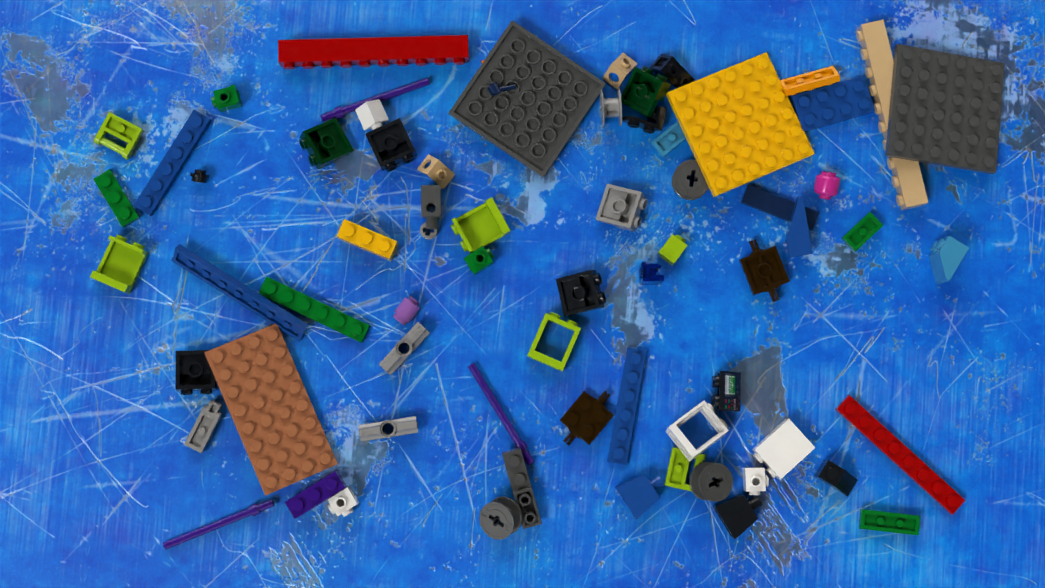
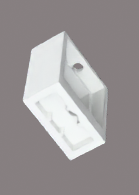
M704 400L671 424L665 432L690 462L725 436L729 430L727 429L726 422L721 418L719 419L715 414L714 407L710 403L707 404ZM701 412L718 434L696 450L679 427Z

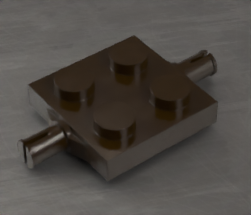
M756 239L750 241L749 244L753 253L748 257L740 259L739 262L752 295L769 292L772 303L780 299L776 289L790 281L777 248L774 246L769 249L760 250Z
M605 390L598 399L591 397L583 391L560 419L570 431L563 440L568 446L576 437L590 445L614 417L604 406V403L611 396Z

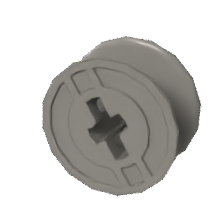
M620 88L617 89V98L604 99L603 91L600 89L602 128L605 125V118L618 117L619 125L622 126Z

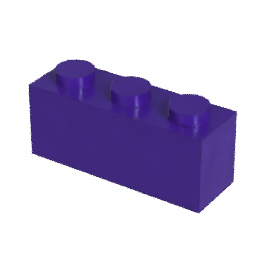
M334 471L286 501L285 504L294 519L344 490L347 488V485L340 473Z

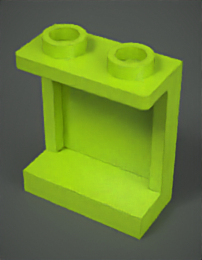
M492 197L487 199L484 204L462 216L453 218V224L450 225L455 235L459 234L462 238L460 244L465 252L469 251L470 254L481 246L486 247L510 234V229Z
M116 234V237L109 235L110 243L97 271L93 270L90 277L130 294L149 252L143 250L145 246L136 242L133 245L126 243L127 239Z

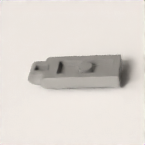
M211 400L208 406H203L184 444L185 446L200 453L204 452L222 416V413L219 412L222 404Z

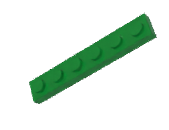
M267 276L258 292L260 295L360 343L363 342L370 328V325Z

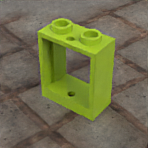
M545 313L527 357L562 372L581 328L578 327V323L568 319L567 322L561 320V316L556 313ZM547 321L574 331L561 362L535 351Z

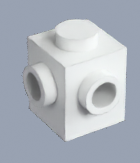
M380 99L367 101L355 110L364 130H375L389 120Z
M764 467L742 468L743 491L749 492V495H761L760 491H766L769 480L768 475H765Z
M347 487L329 498L327 506L333 515L336 513L337 516L342 514L345 517L354 511L352 508L359 504V501L351 488Z

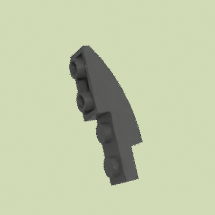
M521 448L502 452L515 502L522 511L523 529L542 524Z

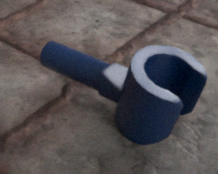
M497 82L490 84L488 87L492 96L507 90L516 89L515 84L499 88Z

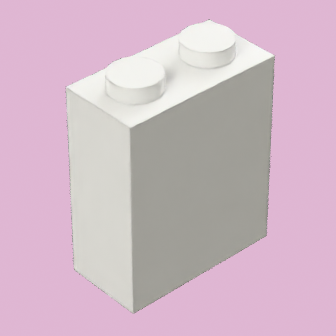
M785 419L757 444L752 451L755 453L753 455L760 464L763 462L768 467L766 471L771 477L782 479L815 447L790 419Z

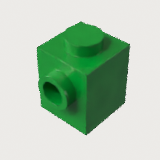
M481 246L466 256L464 261L473 275L476 276L494 264L492 260L494 255L489 248L485 250Z

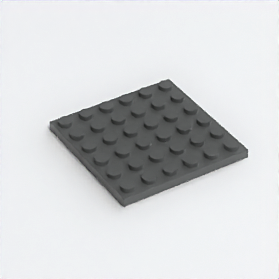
M512 20L448 115L543 178L600 94V89H603L606 83ZM497 82L499 88L515 84L516 89L507 90L492 96L488 87L490 84Z
M897 44L894 53L885 156L995 174L1005 63Z

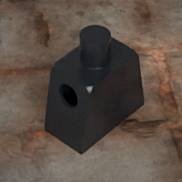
M741 494L715 504L712 507L730 536L736 539L758 519L754 510L763 504L757 495L747 501L745 496Z

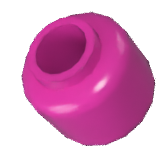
M821 171V174L816 176L814 192L820 194L819 198L830 200L831 196L838 195L840 178L836 176L837 173Z

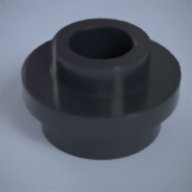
M195 169V172L190 173V176H192L191 181L207 183V178L210 177V175L206 174L205 170Z

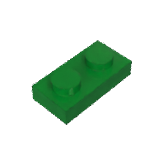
M869 212L841 239L855 252L883 224Z

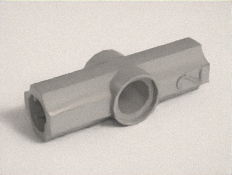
M417 322L397 342L395 347L379 365L388 374L392 375L412 355L413 351L430 332ZM404 343L410 347L406 354H402L399 350L400 346Z
M416 416L358 425L361 442L419 433ZM388 423L394 427L393 432L389 435L384 432V426Z

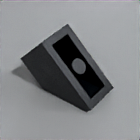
M823 460L814 475L847 497L858 481L846 470L830 460Z

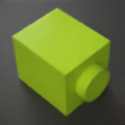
M672 234L657 255L673 266L688 246L685 244L686 240L679 235L674 236Z

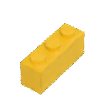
M346 219L343 220L336 236L341 241L389 261H392L399 245L397 241Z

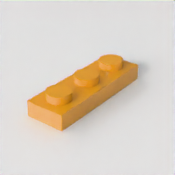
M834 66L780 80L785 96L840 82V75Z

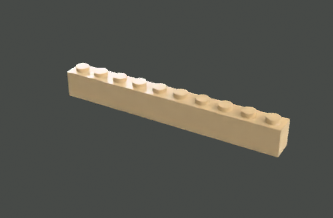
M884 20L861 24L856 31V38L861 43L862 49L860 54L862 60H865V75L870 80L869 91L870 95L874 96L875 114H878L880 121L878 122V128L880 133H883L884 140L882 143L886 151L894 60ZM888 157L887 165L893 174L891 178L892 185L897 190L896 202L901 207V210L927 204L928 198L919 162Z

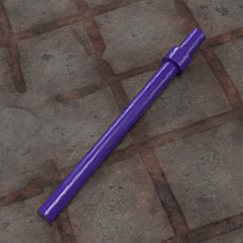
M428 78L344 107H336L333 111L321 114L320 116L323 122L336 117L339 119L345 117V114L355 111L367 101L380 99L382 102L428 86L430 83Z
M475 363L469 365V370L516 446L514 447L521 448L524 460L527 465H530L534 460L527 450L528 446L525 441H522Z
M270 499L260 504H252L248 509L163 542V546L167 550L252 515L254 517L261 514V511L275 506L274 502Z

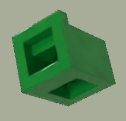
M235 85L213 91L214 96L211 97L213 107H217L220 112L243 107L238 88ZM223 96H228L224 101L221 99Z

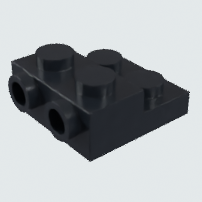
M400 118L365 134L382 171H393L397 168V164L404 162V164L410 163L414 160V156L417 155Z
M589 270L556 279L564 316L604 308L606 296L600 290L602 278L596 270Z
M209 350L176 351V390L181 391V395H192L193 391H200V394H212V390H217V382L204 352Z

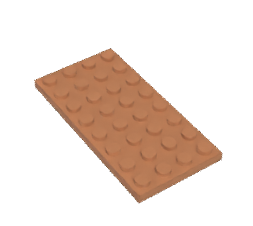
M273 324L204 352L265 496L337 465V461L278 325Z

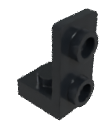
M660 54L650 67L654 73L667 77L675 88L695 81L678 61L670 55Z
M662 106L656 107L651 118L647 117V121L635 116L622 117V121L628 123L627 126L640 127L643 129V132L653 134L654 131H662L667 108Z

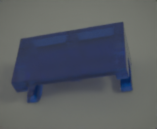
M642 262L639 266V284L661 285L664 282V276L656 275V272L662 266Z

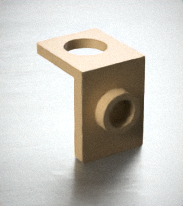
M622 53L612 62L602 79L617 90L625 77L636 67L637 63L625 53ZM610 73L617 74L619 80L617 82L612 81Z
M429 154L417 168L418 171L426 174L437 185H441L442 189L447 186L455 175L440 160ZM431 161V164L424 169L425 165Z

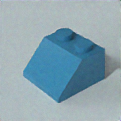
M951 236L935 241L930 248L932 252L929 255V259L937 284L950 281L969 247Z

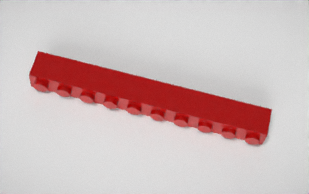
M468 35L278 40V62L284 69H295V67L303 66L304 69H313L314 66L333 68L336 65H340L342 68H350L352 65L370 67L374 64H378L380 67H388L390 64L408 66L411 63H416L417 66H426L427 63L446 65L448 62H454L455 65H463L465 62H469Z

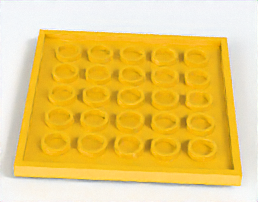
M767 52L666 93L667 99L713 198L815 154L788 96H785L783 93L781 81Z

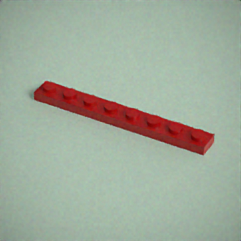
M847 395L835 409L951 515L965 502L964 498L850 395Z

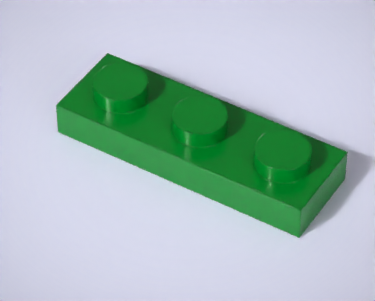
M109 169L93 179L123 228L140 219L112 170Z
M860 509L859 529L919 535L920 516Z

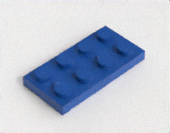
M864 75L791 96L795 113L804 132L875 112Z

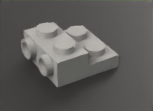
M607 184L596 220L635 232V229L641 225V210H645L647 207L646 196L640 191Z

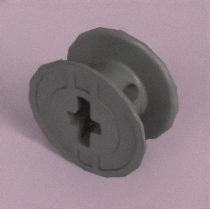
M696 160L684 161L674 171L672 187L679 197L686 200H695L702 197L709 189ZM691 173H693L694 182L692 184V187H689V177L691 176Z
M703 462L693 469L689 483L691 491L699 499L719 502L730 494L733 478L729 469L723 464Z
M497 497L492 500V502L483 506L479 515L480 526L489 537L496 540L505 539L517 531L523 519L522 511L518 504L508 497Z

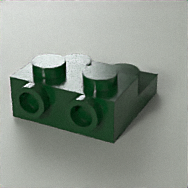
M643 66L642 69L635 67L621 95V101L630 108L651 118L658 101L664 100L671 84L666 82L667 77L661 74L653 75V70Z
M336 118L303 131L299 140L302 149H307L309 153L308 159L310 164L316 166L318 170L354 151Z

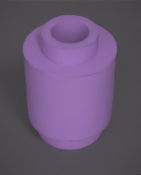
M411 296L409 299L405 297L395 309L393 317L403 325H406L407 322L410 323L420 310V307H418L419 302Z

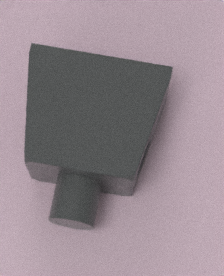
M421 185V216L426 219V229H438V218H442L441 185ZM430 206H435L434 212H429Z

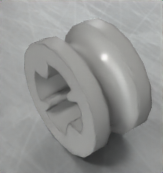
M426 222L421 225L420 233L422 237L431 240L437 236V229H434V233L431 232L430 236H427V233L424 232Z

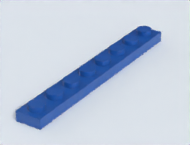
M181 244L175 248L172 262L272 325H278L280 330L299 342L304 337L308 324Z

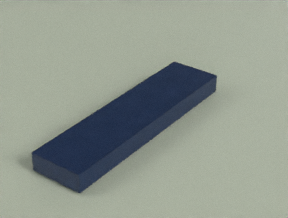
M747 185L741 203L788 222H790L795 205L792 201L751 185ZM805 207L808 228L812 231L819 212Z

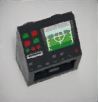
M716 372L715 376H712V388H715V395H712L711 405L715 407V411L739 412L741 372Z

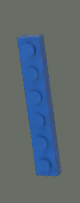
M193 110L135 202L134 206L150 216L153 215L212 121L210 118Z
M627 348L607 462L627 464L647 351Z

